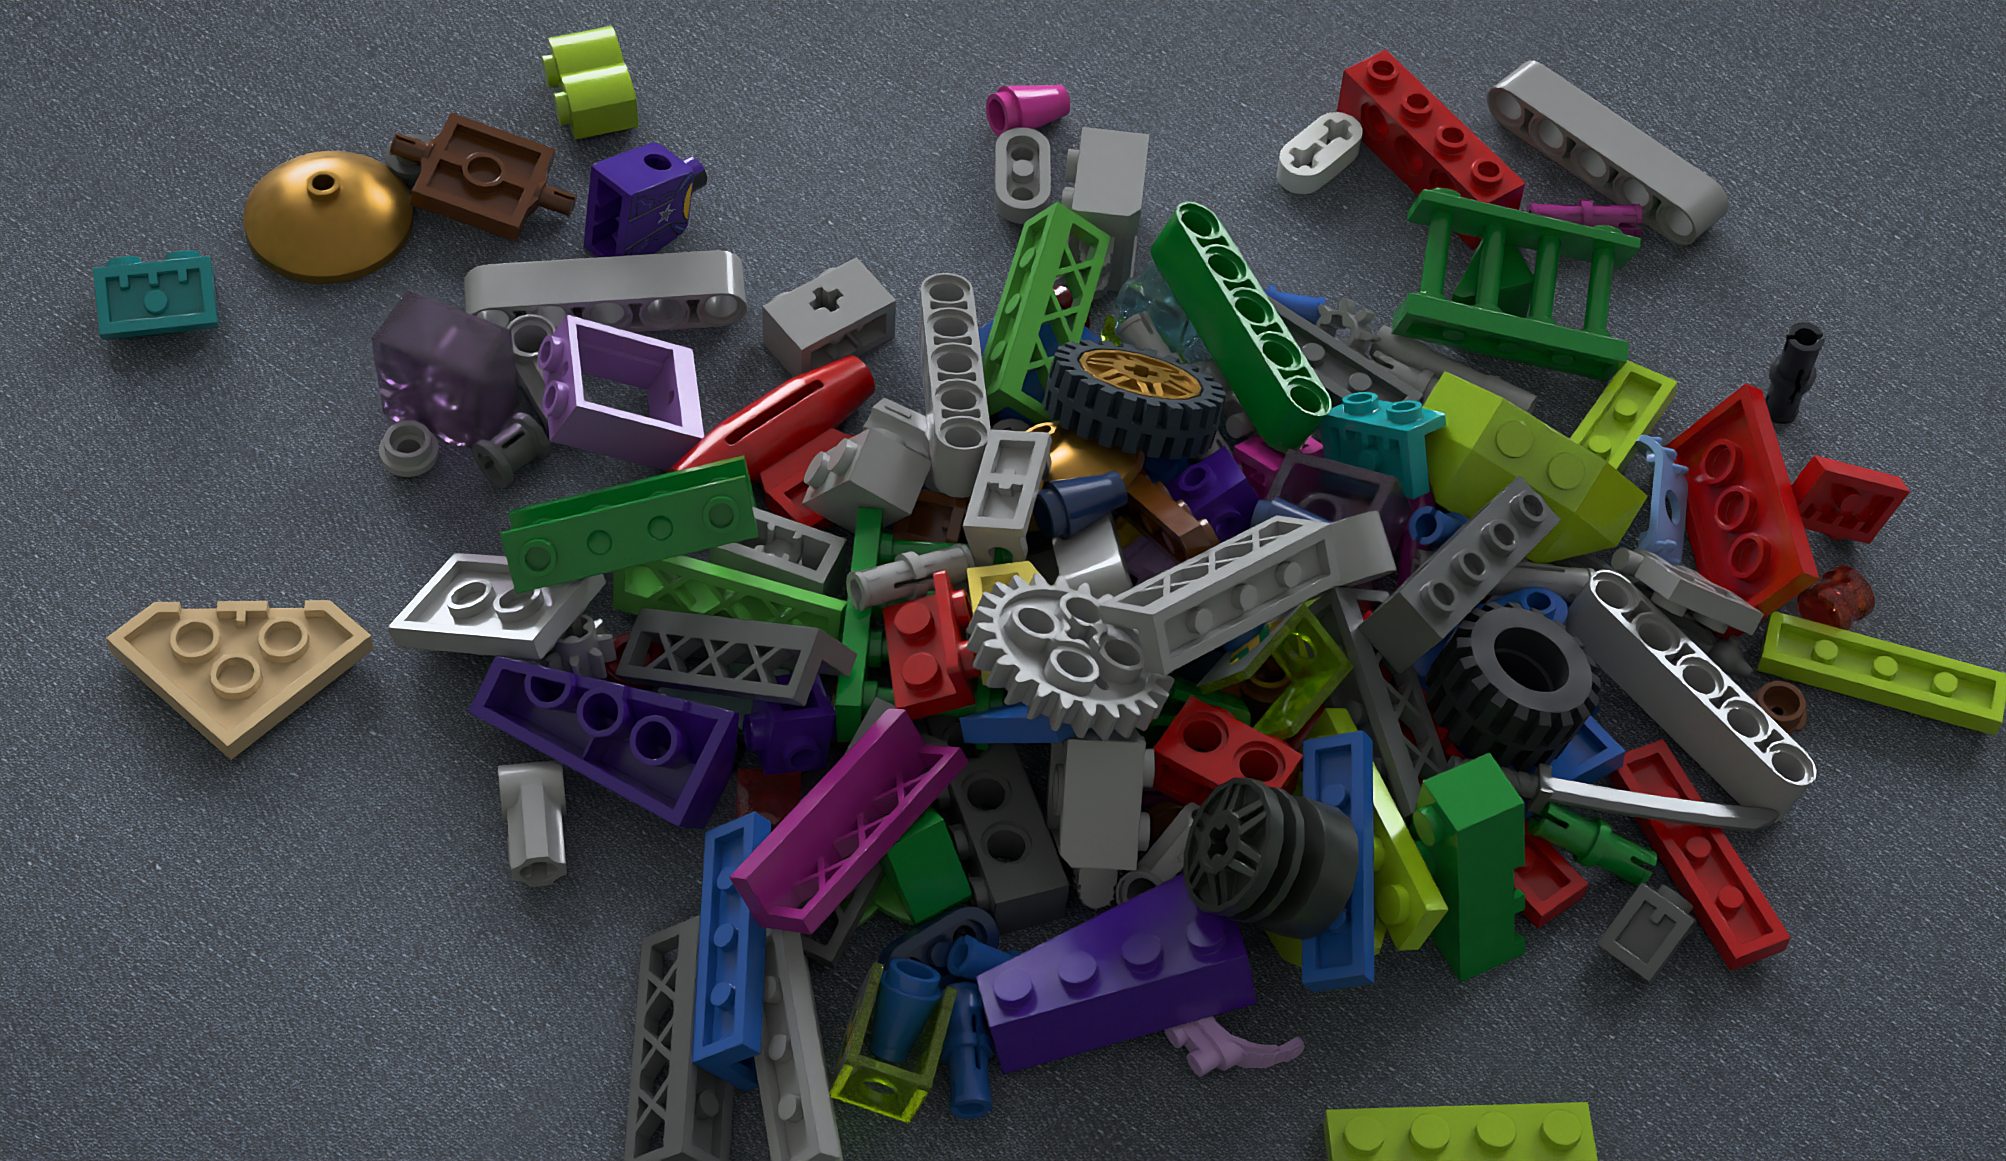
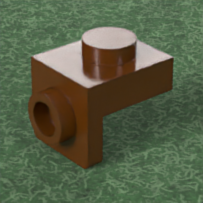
M921 489L911 515L894 522L891 534H894L895 540L968 544L963 523L971 497H952L944 493Z

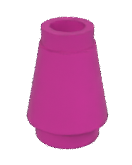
M1061 84L1053 86H1001L997 93L989 95L986 102L987 119L992 131L997 136L1013 128H1030L1035 130L1057 120L1059 117L1067 116L1070 111L1069 95Z

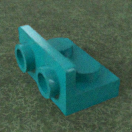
M180 250L166 254L165 260L142 262V259L139 257L122 256L109 259L107 266L92 268L99 335L102 340L219 328L214 285L216 275L210 256L200 257V253L197 251Z
M1372 392L1349 394L1343 397V404L1330 410L1321 423L1326 480L1415 499L1430 492L1424 435L1446 426L1444 412L1424 409L1418 401L1406 400L1393 403L1378 400V395Z

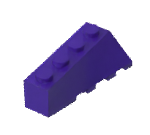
M495 656L468 711L678 827L705 829L732 774L740 714L739 712L501 656Z

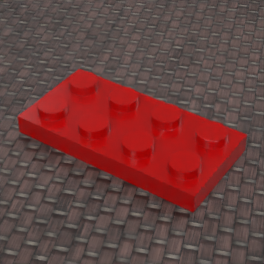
M1746 383L1664 448L1674 449L1677 452L1675 464L1689 468L1688 473L1684 475L1688 483L1685 526L1699 574L1713 584L1730 590L1764 614L1761 619L1762 621L1820 578L1763 391ZM1728 626L1724 634L1715 631L1717 636L1729 639L1731 635L1739 637L1745 633L1731 626Z

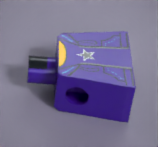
M653 142L591 165L583 247L597 258L656 253L682 234L688 226L692 193L707 184L705 168L696 158L687 157L681 160L661 144Z

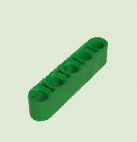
M1189 201L1180 203L1152 244L1150 250L1152 259L1262 439L1273 449L1284 454L1298 453L1332 409L1331 398L1218 217L1207 207L1199 203Z

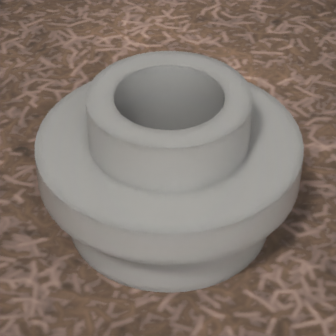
M401 421L392 425L386 431L379 445V455L382 465L392 474L402 477H413L429 471L436 464L439 457V446L436 437L425 425L416 421Z

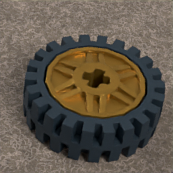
M1080 340L1079 344L1072 341L1066 343L1065 347L1060 346L1057 348L1046 383L1043 408L1045 411H1048V416L1052 420L1060 421L1059 425L1064 429L1077 430L1076 435L1086 440L1092 438L1099 439L1098 444L1107 448L1117 445L1122 447V452L1135 455L1136 450L1143 451L1146 457L1159 458L1161 453L1169 459H1180L1181 455L1187 458H1194L1198 456V453L1206 454L1212 447L1222 416L1226 393L1219 382H1213L1214 377L1210 374L1199 373V368L1190 363L1179 364L1180 359L1174 356L1167 355L1161 357L1157 355L1158 351L1145 348L1144 351L1136 350L1132 344L1121 343V346L1118 347L1111 341L1099 340L1097 345L1091 340Z

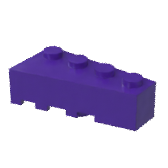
M1184 873L976 976L1003 1075L1257 1004L1248 954L1237 922L1228 919L1226 916L1202 911L1189 897L1184 882Z

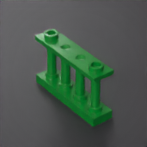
M1423 189L1409 209L1407 216L1408 222L1429 226L1420 292H1409L1394 312L1391 334L1604 382H1609L1618 370L1627 363L1629 341L1611 338V335L1606 332L1613 268L1621 270L1640 249L1641 238L1625 235L1620 229L1613 226L1600 225L1590 227L1463 198L1458 192L1450 189ZM1451 231L1483 238L1475 304L1471 306L1448 301L1443 295ZM1505 244L1537 251L1529 317L1526 318L1502 313V310L1497 307ZM1559 256L1591 263L1584 325L1581 330L1558 326L1552 320Z
M744 455L512 509L508 514L512 530L500 533L515 594L759 537L752 508H757Z
M858 507L851 572L856 570L858 572L892 563L898 554L913 551L917 555H922L949 548L958 543L895 540L894 534L884 533L883 508ZM961 543V545L965 544L970 550L969 544ZM994 547L996 551L993 565L1013 563V555L1009 550L1002 547ZM935 590L928 591L927 596L936 594ZM967 592V595H968V598H969V601H970V604H971L970 593ZM849 596L847 598L842 644L857 653V657L850 676H838L835 700L837 742L851 743L875 698L895 705L893 688L879 687L878 681H870L871 668H882L883 662H889L887 639L884 637V631L875 630L876 618L884 619L883 608L907 602L904 598L872 606L863 611L855 609ZM980 676L978 677L977 692H974L976 704L933 716L964 717L1004 705V688H989L987 685L982 684V677ZM976 743V749L988 750L989 743Z

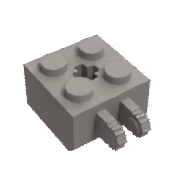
M1082 127L1080 149H1068L1065 182L1075 183V188L1065 187L1061 204L1111 236L1093 299H1103V296L1107 295V290L1121 291L1132 284L1149 134ZM1069 233L1067 243L1076 264L1085 262L1089 245Z
M1093 728L1087 730L1084 738H1078L1075 735L1060 743H1050L1045 823L1058 847L1059 854L1072 867L1074 877H1071L1074 882L1072 886L1076 889L1077 896L1081 899L1083 905L1086 904L1094 908L1095 911L1097 908H1102L1106 905L1110 906L1109 902L1114 900L1113 895L1116 893L1114 886H1117L1118 870H1137L1138 851H1147L1149 846L1150 817L1148 812H1141L1142 788H1151L1153 785L1155 757L1153 749H1145L1146 742L1144 736H1141L1136 728H1134L1128 738H1125L1113 729L1109 739L1103 740Z

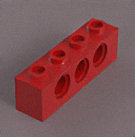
M1386 49L1344 70L1336 112L1346 113L1360 123L1363 130L1361 141L1417 196L1421 194L1423 189L1445 188L1458 192L1463 198L1519 210L1526 183ZM1455 232L1472 250L1478 248L1483 239Z

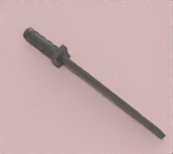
M1452 755L1448 761L1446 771L1469 762L1471 759H1463L1462 757ZM1542 763L1538 765L1533 774L1523 771L1516 772L1515 769L1501 767V770L1517 793L1522 795L1523 798H1528V811L1539 814L1547 802H1553L1619 815L1751 832L1774 824L1780 816L1774 809L1676 799L1552 777V766Z

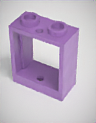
M566 315L553 335H548L544 338L538 353V367L543 370L545 393L542 401V410L548 416L551 442L668 471L704 437L693 349ZM581 372L646 389L650 418L584 401Z

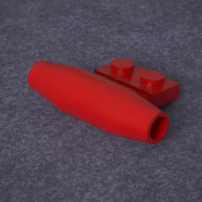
M849 355L793 377L717 424L680 458L667 473L744 455L751 485L753 486L760 482L765 506L773 514L824 531L835 523L801 505L809 488V485L804 483V477L810 463L819 452L823 451L825 453L836 447L844 438L850 439L857 435L851 436L836 429L874 394L875 382L873 376L859 358Z

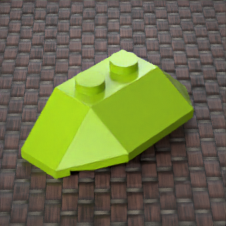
M1443 372L1422 406L1424 409L1444 412L1446 426L1424 435L1428 479L1436 504L1451 513L1456 512L1470 519L1480 508L1520 475L1560 518L1561 521L1524 557L1532 563L1546 564L1617 547L1648 495L1604 459L1505 398L1449 372Z

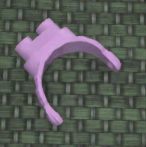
M1213 1016L1164 1029L1168 1040L1175 1048L1179 1049L1185 1046L1190 1053L1187 1054V1061L1193 1072L1199 1077H1202L1216 1067L1222 1071H1226L1235 1065L1243 1068H1267L1295 1059L1305 1048L1304 1041L1300 1037H1295L1280 1046L1249 1042L1231 1035L1216 1022Z

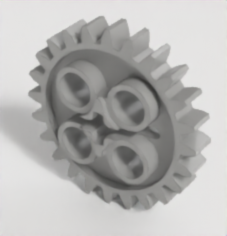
M1034 573L1029 584L1017 575L1012 576L1008 586L997 581L991 593H983L966 631L971 635L966 646L967 650L977 653L973 667L991 672L985 683L987 687H1005L1009 692L1004 703L1012 705L1023 702L1028 706L1026 718L1033 720L1040 714L1048 716L1051 729L1056 732L1061 728L1063 722L1071 724L1078 738H1084L1088 728H1093L1103 740L1109 739L1113 729L1125 738L1130 737L1135 727L1143 731L1146 730L1152 718L1157 719L1169 696L1168 692L1174 683V678L1168 674L1160 675L1146 672L1138 629L1102 623L1099 604L1113 598L1112 595L1106 594L1100 599L1092 597L1089 585L1083 583L1078 591L1070 589L1062 576L1057 577L1054 586L1049 585L1039 573Z

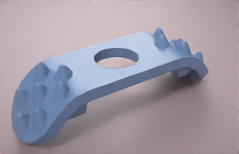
M1643 434L1637 438L1635 446L1643 457L1646 458L1649 466L1654 467L1649 529L1640 533L1638 547L1635 550L1644 549L1660 556L1673 566L1681 565L1688 483L1684 475L1688 473L1689 468L1674 463L1677 452L1674 449L1662 447L1660 445L1662 442L1661 437H1650ZM1666 495L1670 501L1672 509V522L1670 521L1666 511ZM1646 588V589L1650 590L1651 592L1654 591L1652 588Z

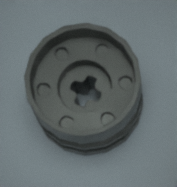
M1234 777L1214 789L1201 804L1190 826L1184 850V882L1190 899L1202 911L1226 916L1228 919L1238 922L1252 923L1259 929L1300 940H1308L1325 932L1340 916L1353 891L1359 866L1358 837L1351 819L1340 809L1307 797L1291 796L1284 789L1268 787L1265 783L1251 778Z

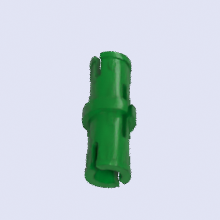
M1547 802L1540 814L1532 812L1544 819L1539 822L1530 818L1527 828L1528 833L1573 853L1575 862L1589 868L1597 865L1628 881L1637 888L1642 882L1645 884L1651 877L1653 872L1640 866L1646 863L1655 867L1657 862L1656 852L1612 832L1611 824L1600 818L1588 820L1553 802Z

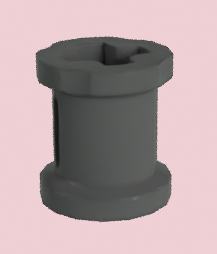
M521 412L511 417L510 426L490 441L485 439L479 440L472 447L474 460L481 472L489 481L500 488L509 486L514 480V474L534 459L544 460L552 452L551 444L543 428L530 415Z

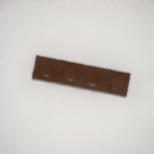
M1143 467L1126 488L1128 495L1127 504L1115 509L1120 516L1176 565L1220 544L1216 533L1208 521L1204 518L1197 521L1182 499L1174 502L1162 482L1158 481L1153 484Z

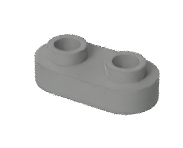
M1013 128L1001 134L996 142L994 203L997 212L1003 218L1010 222L1024 224L1027 220L1048 208L1050 204V144L1043 134L1034 129Z

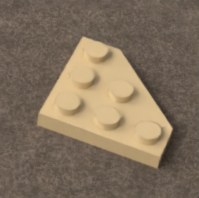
M305 600L304 608H269L268 601H217V608L181 609L180 602H154L106 637L108 648L112 655L230 760L374 650L371 635L330 600Z

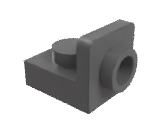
M1642 882L1597 942V946L1651 985L1685 938L1691 939L1697 931L1695 919L1688 915L1694 907L1681 895L1663 884L1655 892Z

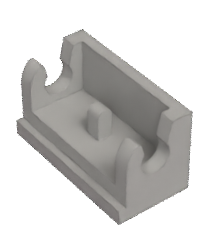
M1009 430L990 431L963 523L975 567L991 566L994 564L996 551L994 547H1002L1009 550L1013 555V563L1026 560L1028 546L1025 536L1041 480L1048 478L1052 466L1049 452L1052 443L1050 433Z

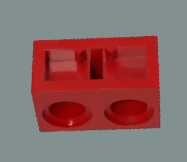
M1190 696L1153 748L1155 772L1152 787L1185 805L1194 802L1199 806L1217 786L1234 777L1257 778L1264 781L1263 783L1268 787L1284 789L1292 796L1296 790L1303 754L1293 750L1281 738L1265 735L1236 720L1226 709L1214 705L1210 706ZM1199 748L1208 752H1197L1192 749Z

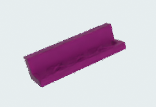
M888 708L730 875L729 878L759 927L812 935L969 763L961 747L926 745L906 710ZM926 767L932 768L928 773L919 776ZM891 812L889 815L879 819L881 816ZM851 855L850 858L839 862L842 858ZM812 898L803 909H796L803 901Z

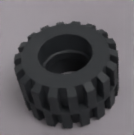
M1497 602L1486 603L1482 609L1474 608L1466 615L1432 663L1425 680V684L1429 687L1425 694L1427 704L1436 709L1433 718L1439 727H1445L1450 732L1448 738L1456 746L1461 744L1470 750L1469 755L1476 759L1490 753L1500 768H1508L1510 765L1517 772H1530L1533 766L1538 767L1540 763L1550 765L1554 759L1557 760L1596 708L1600 699L1597 694L1601 690L1600 678L1593 674L1597 669L1593 658L1584 654L1583 649L1585 646L1578 637L1569 635L1565 631L1567 627L1558 620L1553 622L1544 617V612L1533 607L1530 610H1525L1519 603L1507 602L1504 607Z

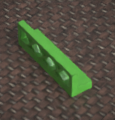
M1058 201L1027 220L1023 226L982 356L989 417L1009 406L1036 424L1056 422V420H1052L1048 416V411L1044 410L1043 402L1041 404L1022 392L1021 389L1026 373L1036 371L1045 392L1054 356L1047 357L1038 335L1041 326L1051 325L1059 347H1065L1066 343L1072 341L1080 343L1111 239L1110 235ZM1069 233L1089 245L1085 262L1076 264L1067 243ZM1063 277L1073 298L1071 308L1065 310L1061 309L1053 290L1055 280Z
M684 555L614 571L613 608L638 615L640 608L814 627L820 628L841 643L843 641L847 601Z

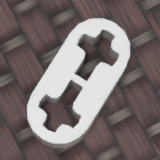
M1340 112L1327 113L1315 120L1289 141L1280 151L1276 176L1279 184L1292 193L1302 195L1313 193L1322 188L1358 156L1363 131L1360 123L1354 117ZM1327 138L1332 140L1328 145H1326ZM1311 161H1313V163H1312V168H1310L1309 166H1306V165H1308Z

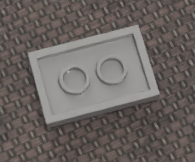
M454 553L387 628L396 647L541 660L553 649L557 640L574 620L586 610L587 605L606 584L603 574L515 594L506 556Z

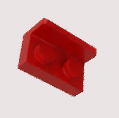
M1817 455L1812 457L1794 483L1791 484L1804 529L1821 532L1837 541L1846 538L1867 544L1872 542L1910 493V490L1899 476Z
M946 570L933 573L936 594L883 608L895 709L906 710L911 720L976 704L972 678L980 677L981 670L973 667L977 653L967 650L966 646L969 640H966L965 628L969 626L973 617L972 608L966 590L955 591Z

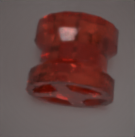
M1846 565L1832 567L1823 574L1821 583H1813L1802 591L1797 598L1798 610L1803 619L1847 631L1850 629L1852 621L1862 620L1873 611L1875 606V597L1868 582L1855 569Z

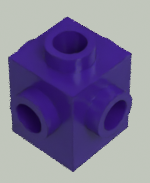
M1223 446L1199 463L1188 467L1182 474L1165 484L1174 502L1182 499L1197 521L1202 518L1208 521L1216 533L1220 544L1250 528L1254 509L1260 500L1226 446Z
M818 673L805 706L753 700L751 713L744 715L743 737L746 748L749 752H756L765 776L825 769L830 742L837 740L836 713ZM792 674L775 676L778 685L788 686Z

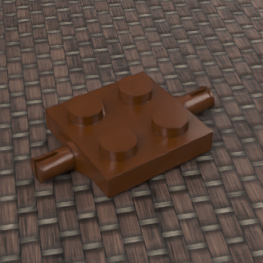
M452 112L442 131L428 143L402 135L400 132L395 134L391 143L390 155L421 164L420 175L412 189L410 205L515 242L527 218L539 206L570 218L577 201L576 194L573 195L546 185L547 175L553 165L556 149Z

